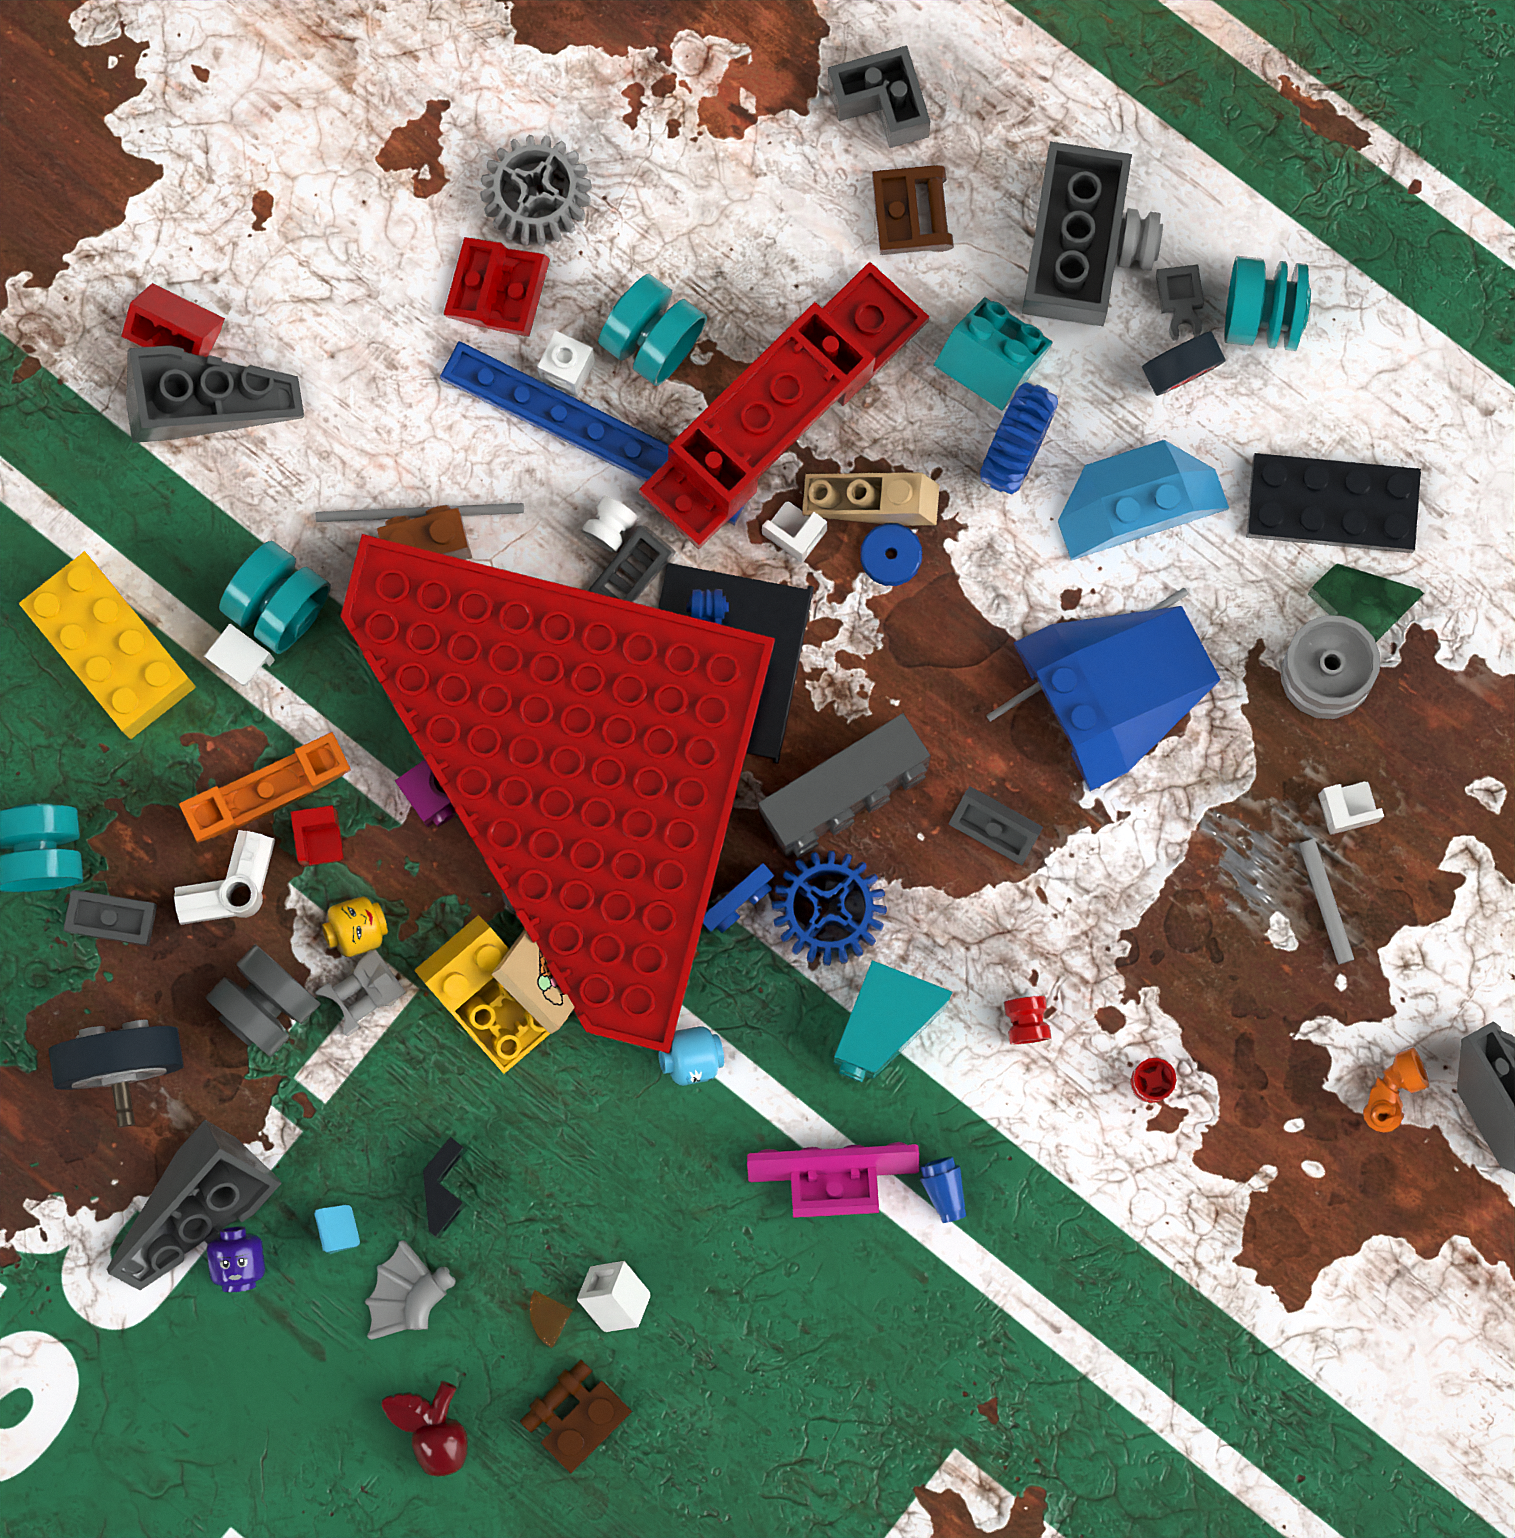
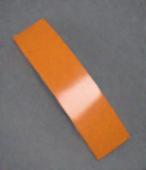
M333 732L294 749V754L221 788L215 786L179 803L197 843L269 815L319 790L351 771Z

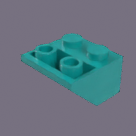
M984 297L954 327L933 366L1003 411L1013 399L1019 386L1028 380L1053 342L1043 336V333L1037 327L1025 324L1010 314L1002 304L990 301Z

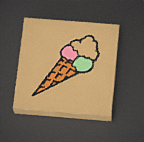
M524 929L491 975L552 1034L561 1028L574 1009V1005L568 995H564L547 967V960L536 942L533 943Z

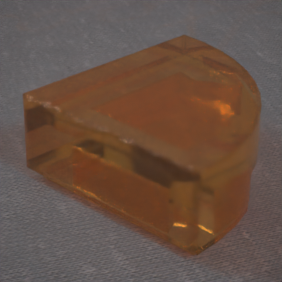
M534 1290L530 1300V1318L533 1328L547 1346L554 1348L573 1310Z

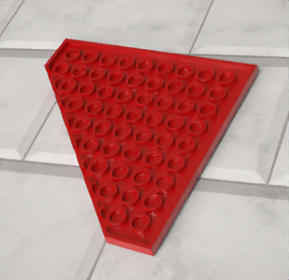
M362 534L341 618L363 652L362 654L386 691L410 735H412L440 786L451 801L463 825L474 840L499 886L513 906L533 943L536 942L547 960V967L564 995H568L574 1005L573 1010L587 1033L670 1053L775 638Z

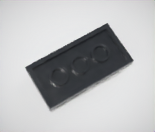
M1254 453L1246 538L1413 553L1416 545L1421 469Z

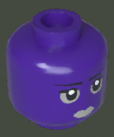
M242 1226L221 1229L220 1237L208 1243L206 1251L209 1277L214 1284L222 1286L223 1292H241L256 1287V1281L260 1280L265 1274L263 1245L257 1235L246 1234V1229Z

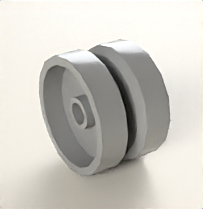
M1325 615L1308 621L1295 633L1281 663V683L1287 698L1300 711L1315 718L1336 719L1352 713L1365 701L1380 671V652L1375 639L1362 624L1345 616ZM1324 663L1333 664L1337 669L1330 670Z

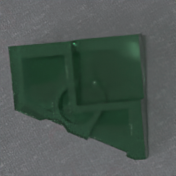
M1339 563L1335 564L1308 592V595L1329 615L1345 616L1362 624L1374 637L1375 642L1398 622L1425 594L1418 588Z

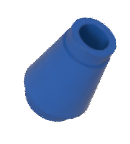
M953 1157L937 1159L920 1166L923 1176L919 1179L938 1215H940L942 1223H949L966 1217L960 1165H955Z

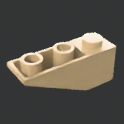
M922 472L806 474L802 515L810 517L815 512L820 517L877 524L898 523L903 526L936 525L940 485Z

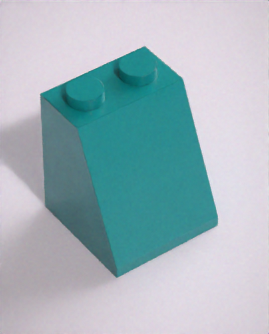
M872 960L834 1056L833 1064L840 1066L839 1074L861 1083L865 1076L874 1079L947 1008L952 991Z

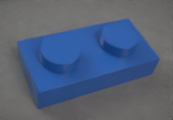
M764 863L705 914L702 927L708 934L715 928L722 934L740 918L736 910L749 900L754 906L772 890L767 882L774 875Z

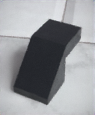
M451 1137L423 1170L429 1232L437 1238L444 1234L466 1206L464 1202L440 1184L467 1151V1149Z

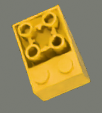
M478 915L414 971L502 1073L505 1074L550 1033L491 975L509 951V948Z

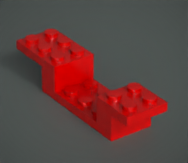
M869 262L823 308L814 302L668 446V461L639 488V494L699 550L757 493L758 478L836 401L844 406L929 322L930 316L876 266Z

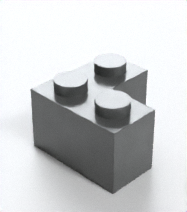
M907 45L828 67L827 84L838 121L878 111L889 148L929 138L931 121Z

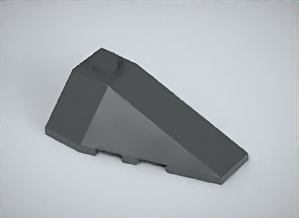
M174 346L128 349L126 406L132 443L175 440L302 419L304 417L298 376L253 365L248 367L224 362L220 357L212 355L203 357L184 352L183 348Z
M204 1120L176 1152L106 1269L108 1274L141 1291L184 1261V1254L204 1241L208 1245L209 1242L220 1237L218 1232L236 1219H239L242 1223L254 1215L281 1185L280 1179L235 1136Z

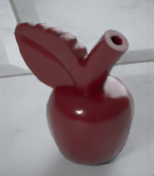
M441 1381L432 1404L427 1399L422 1398L421 1395L412 1394L411 1392L387 1396L381 1403L386 1416L395 1426L405 1432H413L412 1448L417 1462L426 1474L436 1477L451 1475L460 1470L466 1460L468 1448L467 1433L462 1424L455 1419L447 1418L449 1405L457 1387L446 1381Z

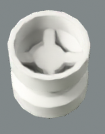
M605 495L597 505L598 512L596 517L598 519L587 520L581 532L600 547L612 553H617L623 543L619 533L632 529L638 520V516L622 503Z

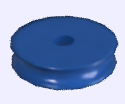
M885 523L873 528L865 536L861 545L860 562L865 573L874 582L884 586H898L908 582L917 574L922 563V546L918 537L908 527L898 523ZM894 550L897 553V557L895 559H888L885 555L886 552Z

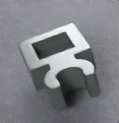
M1198 264L1157 269L1156 280L1161 314L1174 313L1169 327L1170 337L1173 341L1178 340V326L1182 323L1190 324L1193 328L1194 337L1199 336L1202 331V322L1199 316L1193 312V310L1202 309L1204 306Z

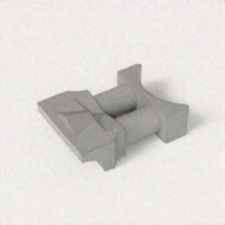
M376 949L359 960L353 974L336 986L332 987L330 983H327L315 992L318 997L331 999L341 1007L345 1019L343 1034L346 1036H350L361 1028L357 1022L377 1007L392 1006L406 993ZM363 987L368 994L347 1008L343 1001Z

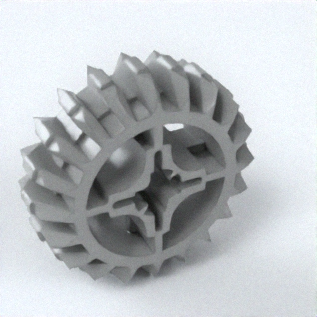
M529 134L526 138V146L520 147L519 142L513 139L511 141L512 152L508 153L505 149L499 148L497 155L501 162L488 160L487 169L492 174L482 175V185L487 189L481 191L480 196L483 202L489 203L484 208L487 217H495L493 226L496 230L507 227L506 237L510 240L515 238L520 232L523 245L530 243L531 236H537L538 244L544 246L546 243L545 235L552 234L553 239L559 242L562 239L559 229L563 227L570 233L575 231V225L571 218L580 221L584 220L585 212L581 207L591 204V198L585 192L589 191L592 186L590 179L583 178L588 173L587 166L585 164H577L579 155L575 150L565 154L566 144L562 140L551 148V140L547 135L542 138L541 145H535L534 137ZM540 163L536 169L531 171L519 169L529 164ZM556 169L564 174L570 184L566 199L560 196L559 190L552 186L555 180L554 172ZM506 182L513 185L514 191L520 194L516 212L512 211L503 200V190ZM536 185L543 186L544 192L539 195L537 191L536 196L529 194L528 189L533 186L536 190ZM540 210L553 212L544 217L532 218Z

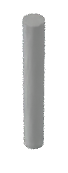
M1315 839L1304 841L1299 844L1338 965L1353 961L1355 959Z

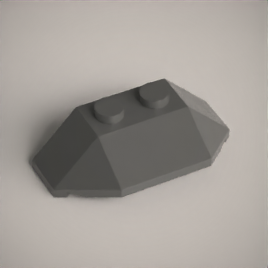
M1493 1021L1461 1039L1457 1093L1500 1167L1515 1174V1037L1502 1031L1501 1026Z

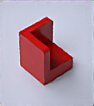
M333 805L291 812L297 860L302 867L339 862L344 859L338 811Z

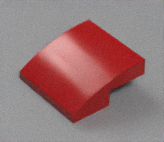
M464 237L444 315L471 325L530 337L550 259L541 253L508 249L501 242Z

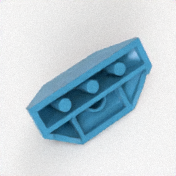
M1161 440L1085 465L1058 519V525L1072 561L1229 509L1216 469L1166 440Z

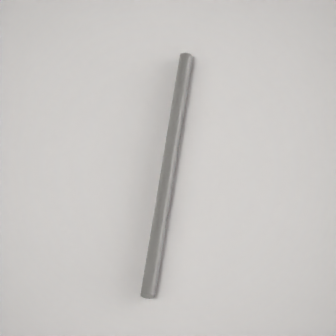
M524 503L450 506L451 509L459 508L461 516L524 513ZM433 507L316 512V522L380 520L404 515L410 518L426 516V511Z

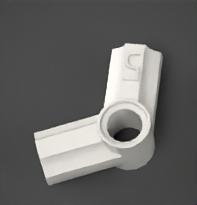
M238 830L226 880L175 888L174 899L179 923L183 925L234 916L247 918L254 915L262 905V889L275 839L250 831ZM240 886L249 887L251 890L249 902L241 907L233 906L231 902L233 891Z

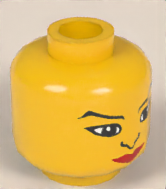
M364 896L331 906L328 910V922L322 924V931L328 947L336 946L338 951L345 957H351L380 947L382 935L388 934L386 920L379 903L372 904Z

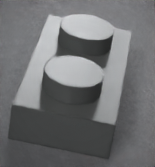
M971 786L966 790L949 822L950 826L1020 865H1023L1043 829V826Z
M71 889L63 931L70 934L149 947L157 905L150 902Z

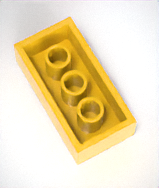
M85 551L19 602V605L122 732L130 739L134 738L196 688L185 672Z

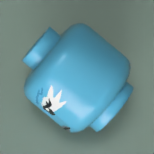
M703 1026L676 1030L670 1053L658 1052L663 1074L670 1073L673 1081L682 1086L711 1081L717 1075L718 1068H723L724 1052L720 1037L717 1034L712 1035L710 1030Z

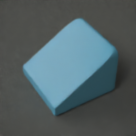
M341 1205L315 1210L316 1213L314 1215L323 1251L332 1254L360 1245L351 1206Z

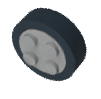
M137 1020L122 1024L123 1028L118 1031L106 1032L105 1026L81 1029L76 1039L56 1044L48 1049L54 1088L73 1090L112 1087L115 1111L118 1112L116 1114L118 1128L135 1125L134 1113L131 1111L133 1107L129 1084L166 1075L184 1067L177 1027H149L148 1020Z

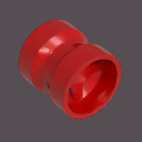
M1045 996L1017 998L1004 1002L1005 1015L1013 1023V1026L1008 1031L1010 1045L1028 1044L1052 1039L1050 1025L1043 1022L1044 1013L1047 1010Z
M1157 1057L1148 1058L1141 1062L1132 1072L1130 1079L1134 1095L1146 1103H1158L1167 1098L1175 1089L1177 1082L1176 1072L1172 1065L1166 1060Z

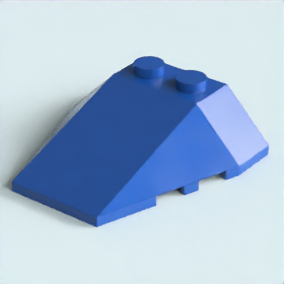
M1182 606L1051 624L1014 642V646L1032 681L1038 680L1073 748L1071 756L1090 792L1127 774L1221 680Z

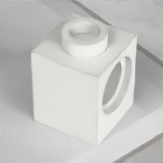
M555 331L537 366L540 380L578 397L595 363L593 348Z

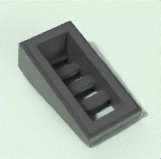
M640 526L588 591L618 598L605 587L606 583L610 580L627 594L623 600L634 602L671 560L676 551L648 527ZM642 542L659 555L655 561L638 548ZM631 555L648 568L644 574L627 561ZM620 567L637 581L633 587L616 574Z

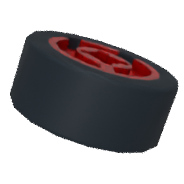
M1209 331L1145 363L1142 369L1155 395L1159 396L1223 364L1226 359L1213 333Z

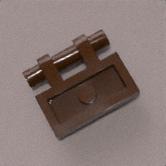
M581 1359L569 1371L565 1368L556 1377L559 1381L542 1399L537 1396L529 1405L531 1410L520 1420V1423L530 1433L543 1421L552 1429L540 1443L570 1474L633 1412L604 1381H601L591 1392L581 1384L593 1372ZM572 1394L580 1403L562 1420L554 1410Z

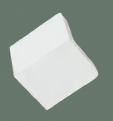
M785 502L771 521L766 520L762 525V535L801 563L804 562L827 531V521L815 512L810 517L804 516L802 511L790 502Z
M232 624L227 626L204 656L212 666L223 674L226 673L242 686H246L264 663L270 667L275 661L267 650Z
M1361 782L1342 788L1341 784L1326 787L1318 794L1330 835L1378 823L1384 817L1382 808L1376 809L1368 782Z
M620 1261L590 1266L577 1301L604 1332L639 1327L650 1299V1292L627 1263Z

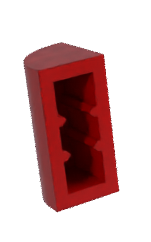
M152 283L130 302L121 337L142 347L174 346L183 348L184 352L207 357L219 336L225 318Z

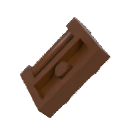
M933 165L872 171L880 255L919 251L943 252L954 248L953 235L948 233L943 188V183L946 182L947 177L944 166ZM923 183L927 185L932 234L920 235L915 184Z

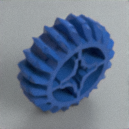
M1025 382L1015 392L999 424L981 468V481L990 485V488L1012 495L1023 484L1057 409V395L1049 392V389L1038 384L1033 385Z
M828 851L827 864H820L818 853H812L811 862L813 867L809 869L804 861L798 859L795 862L796 868L800 873L798 877L788 870L783 873V878L791 884L790 888L783 885H777L775 888V893L785 897L786 900L772 902V910L785 912V915L774 919V926L784 927L788 925L790 928L780 936L782 942H788L795 937L798 940L792 948V953L798 955L804 946L810 948L807 954V962L810 963L814 962L817 952L824 953V966L831 965V953L838 952L841 964H846L848 962L846 950L849 948L852 949L854 955L858 958L861 957L863 950L858 942L862 940L867 945L873 946L876 939L867 932L868 929L881 932L884 927L882 922L873 919V915L882 916L887 912L886 906L873 904V901L880 900L885 896L883 889L873 891L869 889L878 881L877 875L872 874L863 879L861 875L867 867L864 862H860L854 871L850 869L849 866L852 859L850 854H845L842 865L834 864L835 851ZM825 875L844 878L841 883L829 891H822L807 883L814 878ZM854 887L860 892L865 906V915L861 924L853 919V916L846 910L844 905ZM798 892L806 898V901L814 909V914L804 930L797 923L793 910ZM839 896V904H837L836 910L840 911V916L830 913L820 920L822 906H818V900L830 903ZM830 925L838 926L844 931L847 930L851 933L850 936L833 942L820 941L814 938L817 933L819 934L825 927Z

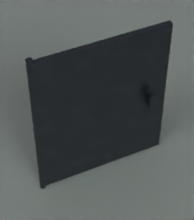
M667 563L658 609L691 617V612L686 610V604L689 602V597L692 596L693 589H701V591H706V589L710 591L722 589L723 596H726V602H729V612H725L722 625L775 638L746 754L771 758L773 763L779 764L814 587L808 586L807 589Z

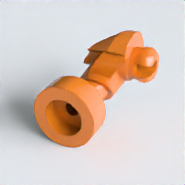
M1413 1047L1397 1053L1393 1064L1382 1072L1384 1074L1383 1079L1377 1076L1376 1083L1371 1088L1369 1101L1363 1109V1115L1368 1126L1375 1131L1383 1133L1393 1131L1403 1120L1405 1114L1402 1112L1403 1103L1399 1097L1400 1091L1398 1089L1403 1088L1413 1094L1429 1088L1426 1069L1418 1052Z

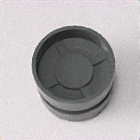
M254 944L236 963L238 969L250 984L244 989L231 979L223 977L205 998L221 1013L218 1019L249 1047L254 1043L272 1058L290 1038L287 1030L277 1019L278 1015L282 1012L292 1020L303 1024L321 1003L258 945Z

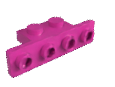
M894 1142L886 1146L864 1147L862 1145H848L838 1149L807 1147L800 1151L782 1152L765 1149L758 1153L747 1154L748 1181L791 1180L793 1218L879 1213L877 1176L918 1173L919 1146L916 1144L907 1145L902 1142Z

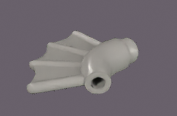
M400 1240L390 1260L377 1266L378 1276L375 1291L365 1300L366 1305L369 1306L372 1318L367 1337L373 1340L406 1329L427 1330L431 1309L447 1294L446 1290L455 1285L456 1280L449 1274V1269L447 1267H439L436 1272L432 1273L405 1240Z

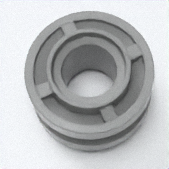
M1127 209L1126 217L1122 218L1116 254L1119 255L1118 266L1129 267L1134 260H1138L1141 269L1152 271L1154 261L1158 260L1162 239L1163 224H1160L1161 213L1150 212L1145 219H1141L1137 209Z

